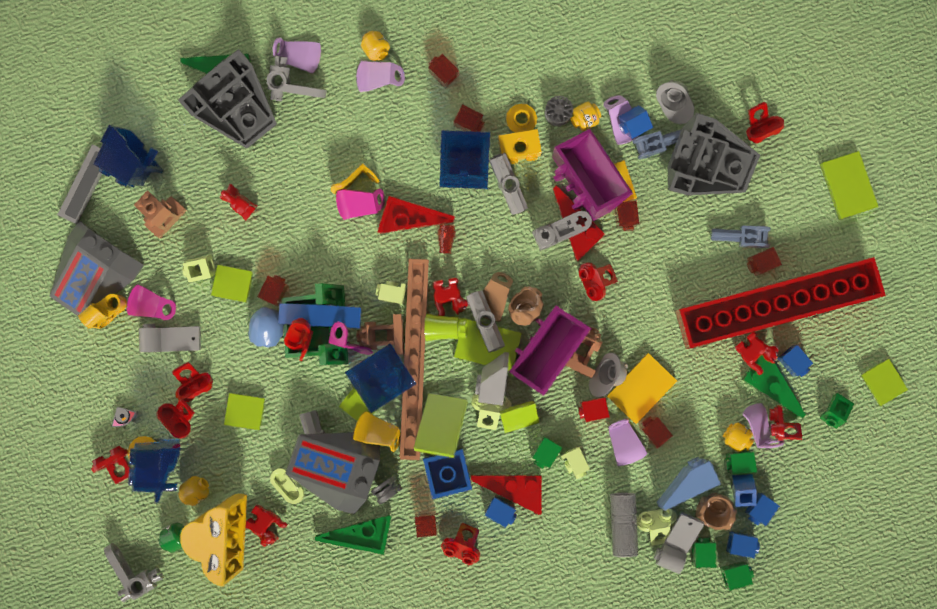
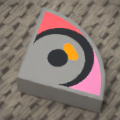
M117 407L112 427H122L129 424L136 418L138 412Z

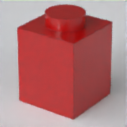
M605 397L580 402L581 407H577L579 418H583L584 422L610 417Z

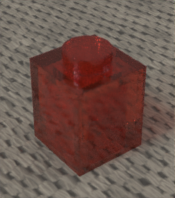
M443 54L439 57L435 56L429 62V73L445 89L459 76V70Z
M462 104L453 121L454 127L475 137L477 132L481 133L485 125L483 121L484 115Z
M637 200L622 202L615 208L617 229H623V232L635 230L634 227L639 225Z
M774 247L747 258L748 269L755 276L782 265Z
M274 275V277L267 276L257 297L279 307L289 285L284 283L286 279L278 275Z
M649 416L641 423L643 426L640 428V431L657 449L673 436L656 416L653 418Z
M436 512L415 515L417 538L437 536Z

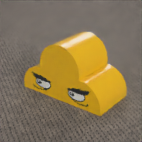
M238 493L230 496L216 507L209 509L187 524L181 532L180 541L185 553L193 560L202 562L205 576L218 586L223 587L239 574L244 567L247 494Z

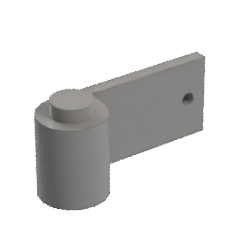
M143 324V328H139V352L201 350L200 326L155 328V324Z
M682 512L661 549L657 548L653 559L656 560V565L680 574L684 568L687 553L705 522Z

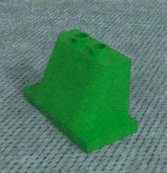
M315 284V294L282 298V304L345 307L344 285ZM284 324L283 339L285 338V335L290 325ZM311 326L313 334L304 357L319 356V365L349 364L348 348L329 343L332 327ZM341 327L337 328L335 332L338 339L343 336ZM285 345V358L300 357L303 347L299 350H293Z

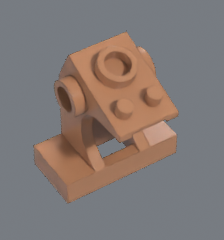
M148 190L134 204L145 216L143 219L146 222L144 226L159 239L187 211L172 196L166 201L164 199L159 201Z
M393 314V325L376 326V322H364V326H360L356 333L359 345L371 350H377V346L394 345L395 355H404L402 314ZM375 330H387V341L376 342Z
M589 326L591 330L581 342L590 347L586 356L583 357L574 352L565 366L592 378L595 370L587 367L593 351L598 352L603 341L600 340L601 334L599 331Z

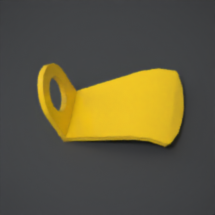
M362 164L346 180L331 185L330 190L336 195L337 190L348 189L362 173L377 184L379 179L369 168Z
M365 411L356 423L353 439L368 444L390 446L391 451L395 452L400 443L401 432L399 427Z

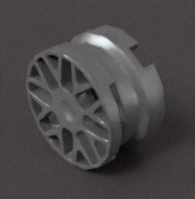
M563 96L551 98L545 108L547 122L556 127L567 124L573 113V106L570 100Z
M394 475L370 491L373 496L376 495L378 498L377 502L379 505L403 489L400 484L396 483L397 479ZM388 483L390 484V485L386 486L385 488H383V489L380 491V489H381L382 487H384L386 484H388Z

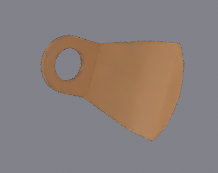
M502 272L494 273L483 290L491 313L497 322L501 321L509 290L513 283L512 278ZM498 277H504L508 280V282H502L498 279Z

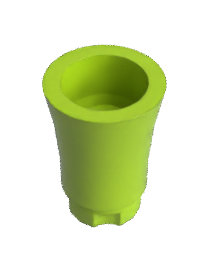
M426 314V342L467 337L468 322L466 318L459 319V317Z

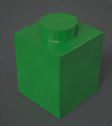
M543 436L531 456L535 459L533 463L542 469L545 466L550 469L562 447Z
M755 452L726 453V458H724L725 470H728V473L732 475L757 472Z
M697 537V540L692 544V565L695 568H717L716 543L710 540V537Z
M744 561L720 567L725 587L729 591L753 585V569Z

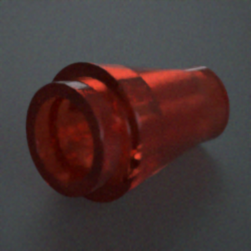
M439 225V230H437L439 253L451 254L457 232L455 231V226Z

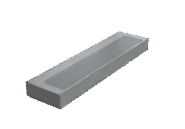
M92 144L57 214L58 216L75 224L79 222L112 155L110 152Z

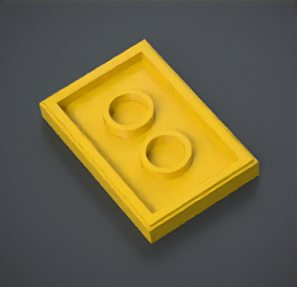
M647 353L627 374L625 381L619 386H615L606 397L632 422L637 424L677 380Z

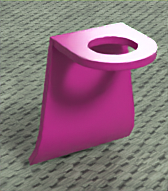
M342 189L337 190L336 193L337 209L343 220L376 214L385 204V195L382 189H376L372 193ZM378 194H380V196H381V203H380V205L378 204V201H377Z
M136 285L132 289L127 302V314L131 316L155 317L169 320L176 312V305L172 300L163 298L141 285ZM166 304L171 306V312L168 315H164L162 312Z
M337 322L332 326L329 339L330 344L351 348L365 355L373 353L370 348L347 342L348 329L344 323ZM338 327H341L343 330V336L340 339L335 334Z

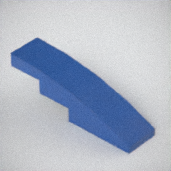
M280 304L278 324L290 325L293 320L304 318L310 326L332 327L335 323L342 322L347 328L360 329L361 308Z

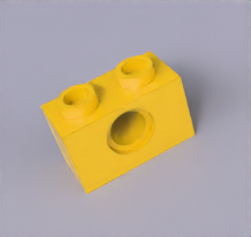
M538 129L498 136L500 154L506 153L510 165L516 164L518 160L522 159L534 161L541 156L542 151ZM523 144L526 149L523 152H518L515 150V146Z

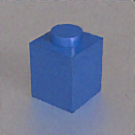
M639 105L618 116L621 123L619 124L621 132L632 139L653 128L647 110Z
M792 345L777 358L792 377L804 376L810 371L809 367L813 364L798 345Z
M753 474L732 475V492L735 506H757V489Z
M758 492L757 506H748L745 513L749 515L748 519L757 526L760 523L767 526L780 506L764 494Z
M494 496L485 512L486 517L505 528L508 524H513L517 514H515V507Z
M729 531L726 551L733 555L755 559V555L758 554L760 549L758 538L753 535Z

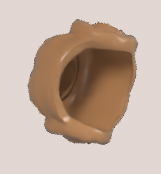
M525 286L521 292L513 296L508 310L516 324L527 326L537 320L544 306L541 291L535 287Z
M711 493L707 497L703 496L700 498L695 516L705 522L704 525L712 529L730 530L736 520L737 510L728 497L718 493Z

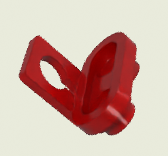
M762 102L748 110L750 127L747 129L746 135L748 140L753 143H760L772 135L779 134L784 129L785 124L782 117H769L766 102ZM763 109L760 119L754 118L755 112Z
M587 262L579 268V277L582 280L587 296L593 301L602 300L606 295L605 287L618 282L611 264L596 268L593 263ZM605 270L609 272L611 280L604 278Z
M298 318L293 320L284 338V344L290 349L299 350L303 347L299 358L300 361L303 360L308 350L313 334L311 326L306 319Z
M186 362L172 371V374L182 384L175 393L178 400L182 398L185 402H191L196 396L211 390L213 386L211 375L208 373L200 374L190 362ZM191 370V377L181 376V371Z
M182 398L178 401L176 407L169 403L162 404L156 413L158 420L175 438L183 439L189 435L191 431L189 422L195 414L192 408Z
M776 405L773 409L769 410V421L775 423L771 424V436H775L779 441H783V439L802 440L801 424L784 422L782 405ZM794 428L797 433L791 435L784 432V430Z
M121 445L109 451L111 454L109 458H104L102 455L92 461V472L96 473L106 468L115 484L133 475L125 459L129 451L122 448ZM115 463L125 468V474L122 477H118L115 474Z
M461 523L455 539L445 538L443 540L441 548L444 555L461 559L466 565L477 563L481 554L474 545L479 529ZM464 530L470 531L473 535L468 541L463 540L462 531Z

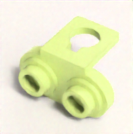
M473 395L471 405L474 409L480 411L477 426L496 430L500 416L499 411L511 407L510 400L504 396L503 405L478 402L479 395ZM489 415L494 422L487 424L483 419Z
M278 468L274 470L270 476L271 484L288 503H299L304 498L302 485L286 475V469Z
M670 508L667 510L658 509L643 512L637 517V527L645 532L650 531L651 546L663 544L670 533V527L674 526L677 521V515ZM662 532V534H665L664 538L655 539L658 533Z

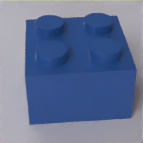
M463 448L456 450L454 458L440 455L423 458L432 499L472 490Z

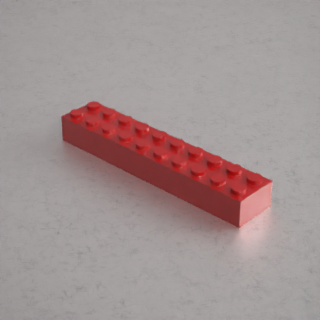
M875 257L682 308L676 310L675 313L685 349H691L886 296Z

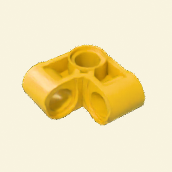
M109 294L98 303L89 305L78 315V318L89 329H102L126 309L127 300L122 295ZM115 298L118 300L116 308L112 306V301Z

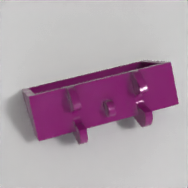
M591 129L554 147L552 158L558 168L555 170L554 173L556 175L553 178L555 181H560L564 178L568 181L569 185L566 186V190L568 192L573 190L577 195L573 201L574 205H572L574 210L584 207L591 216V219L595 221L610 213L633 194Z
M558 306L553 308L545 321L537 318L535 322L539 324V330L534 337H530V343L524 351L516 348L515 352L520 357L509 371L543 396L591 330L589 326Z

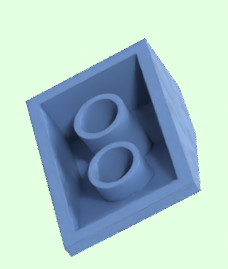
M698 457L687 462L688 465L682 468L656 502L657 505L663 510H667L720 485L721 483L710 461L702 458L699 459Z

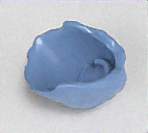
M262 307L252 315L248 331L250 342L260 347L277 345L280 337L283 336L284 324H278L279 312L277 310Z

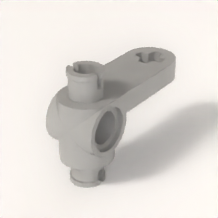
M275 56V63L270 65V71L267 76V89L271 90L270 100L283 101V92L326 98L327 90L290 84V68L286 67L288 58ZM277 75H280L283 79L280 86H277L274 82Z
M578 211L552 224L542 226L534 230L532 234L541 251L588 230L592 219L587 212ZM579 216H581L582 219H587L584 227H582L581 224H576Z
M111 543L104 548L105 556L124 587L118 591V596L125 594V596L120 598L122 602H126L130 598L133 600L138 599L156 588L157 582L164 578L163 573L158 576L156 575L161 571L158 567L151 572L146 569L135 576L117 545ZM136 581L142 584V590L136 588Z

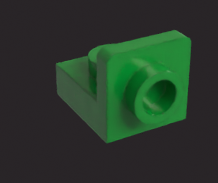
M836 393L833 395L827 410L821 414L820 419L827 425L837 429L847 422L854 403Z

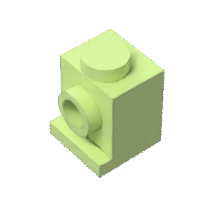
M211 254L189 259L183 263V274L187 277L188 282L211 278L216 273Z
M386 281V284H377L376 296H379V301L403 305L407 285L401 283V287H398V283Z
M576 446L560 454L562 459L566 458L567 460L564 464L568 473L573 472L576 479L587 475L586 471L590 470L580 447Z

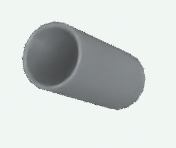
M612 493L610 494L612 555L615 557L638 556L636 494Z

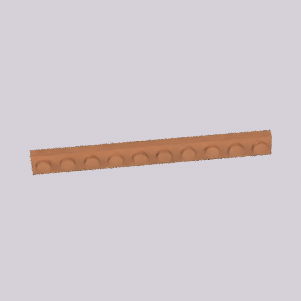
M409 259L400 440V459L420 460V452L414 451V445L422 419L425 317L427 314L429 260Z

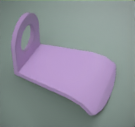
M277 37L273 44L274 57H287L288 65L313 74L320 61L321 45L316 42L284 41L282 38ZM279 43V44H280V50H279V52L277 53V44Z
M361 61L356 75L357 87L360 92H366L388 84L401 86L405 81V74L402 67L391 62ZM396 70L400 72L401 78L399 82L395 79L394 74Z
M613 96L607 99L603 106L609 111L616 143L618 145L626 144L638 138L639 136L632 139L628 135H624L619 128L621 123L618 116L632 109L628 101L622 96ZM613 100H619L615 104L608 105Z
M762 403L750 405L744 410L743 416L750 424L757 448H776L785 444L784 440L770 439L768 415Z
M623 419L608 427L617 466L634 463L647 455L643 444L629 424V419Z

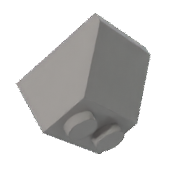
M504 352L482 368V375L477 376L475 394L479 395L478 402L503 405L509 352Z

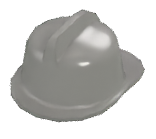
M673 79L659 86L656 91V98L666 117L676 124L687 123L694 116L695 111L687 87Z
M615 353L606 354L595 369L593 377L590 378L589 390L591 394L595 397H603L614 386L622 384L627 376V363L620 361Z

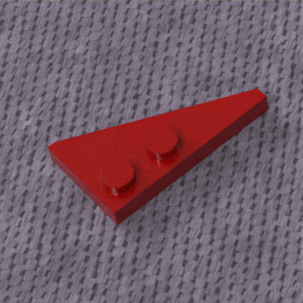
M557 185L553 188L562 219L582 211L581 209L574 210L572 208L574 202ZM579 216L576 224H581V226L584 227L587 219H582L581 216ZM593 221L588 230L568 238L577 262L605 235Z
M388 196L377 233L383 234L452 223L455 216Z
M471 475L472 482L538 515H542L541 475Z

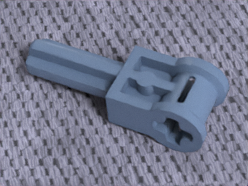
M681 130L665 135L658 131L632 140L639 154L638 160L665 152L667 150L666 146L676 144Z
M742 225L740 230L712 229L711 240L739 242V247L770 248V244H768L770 227Z

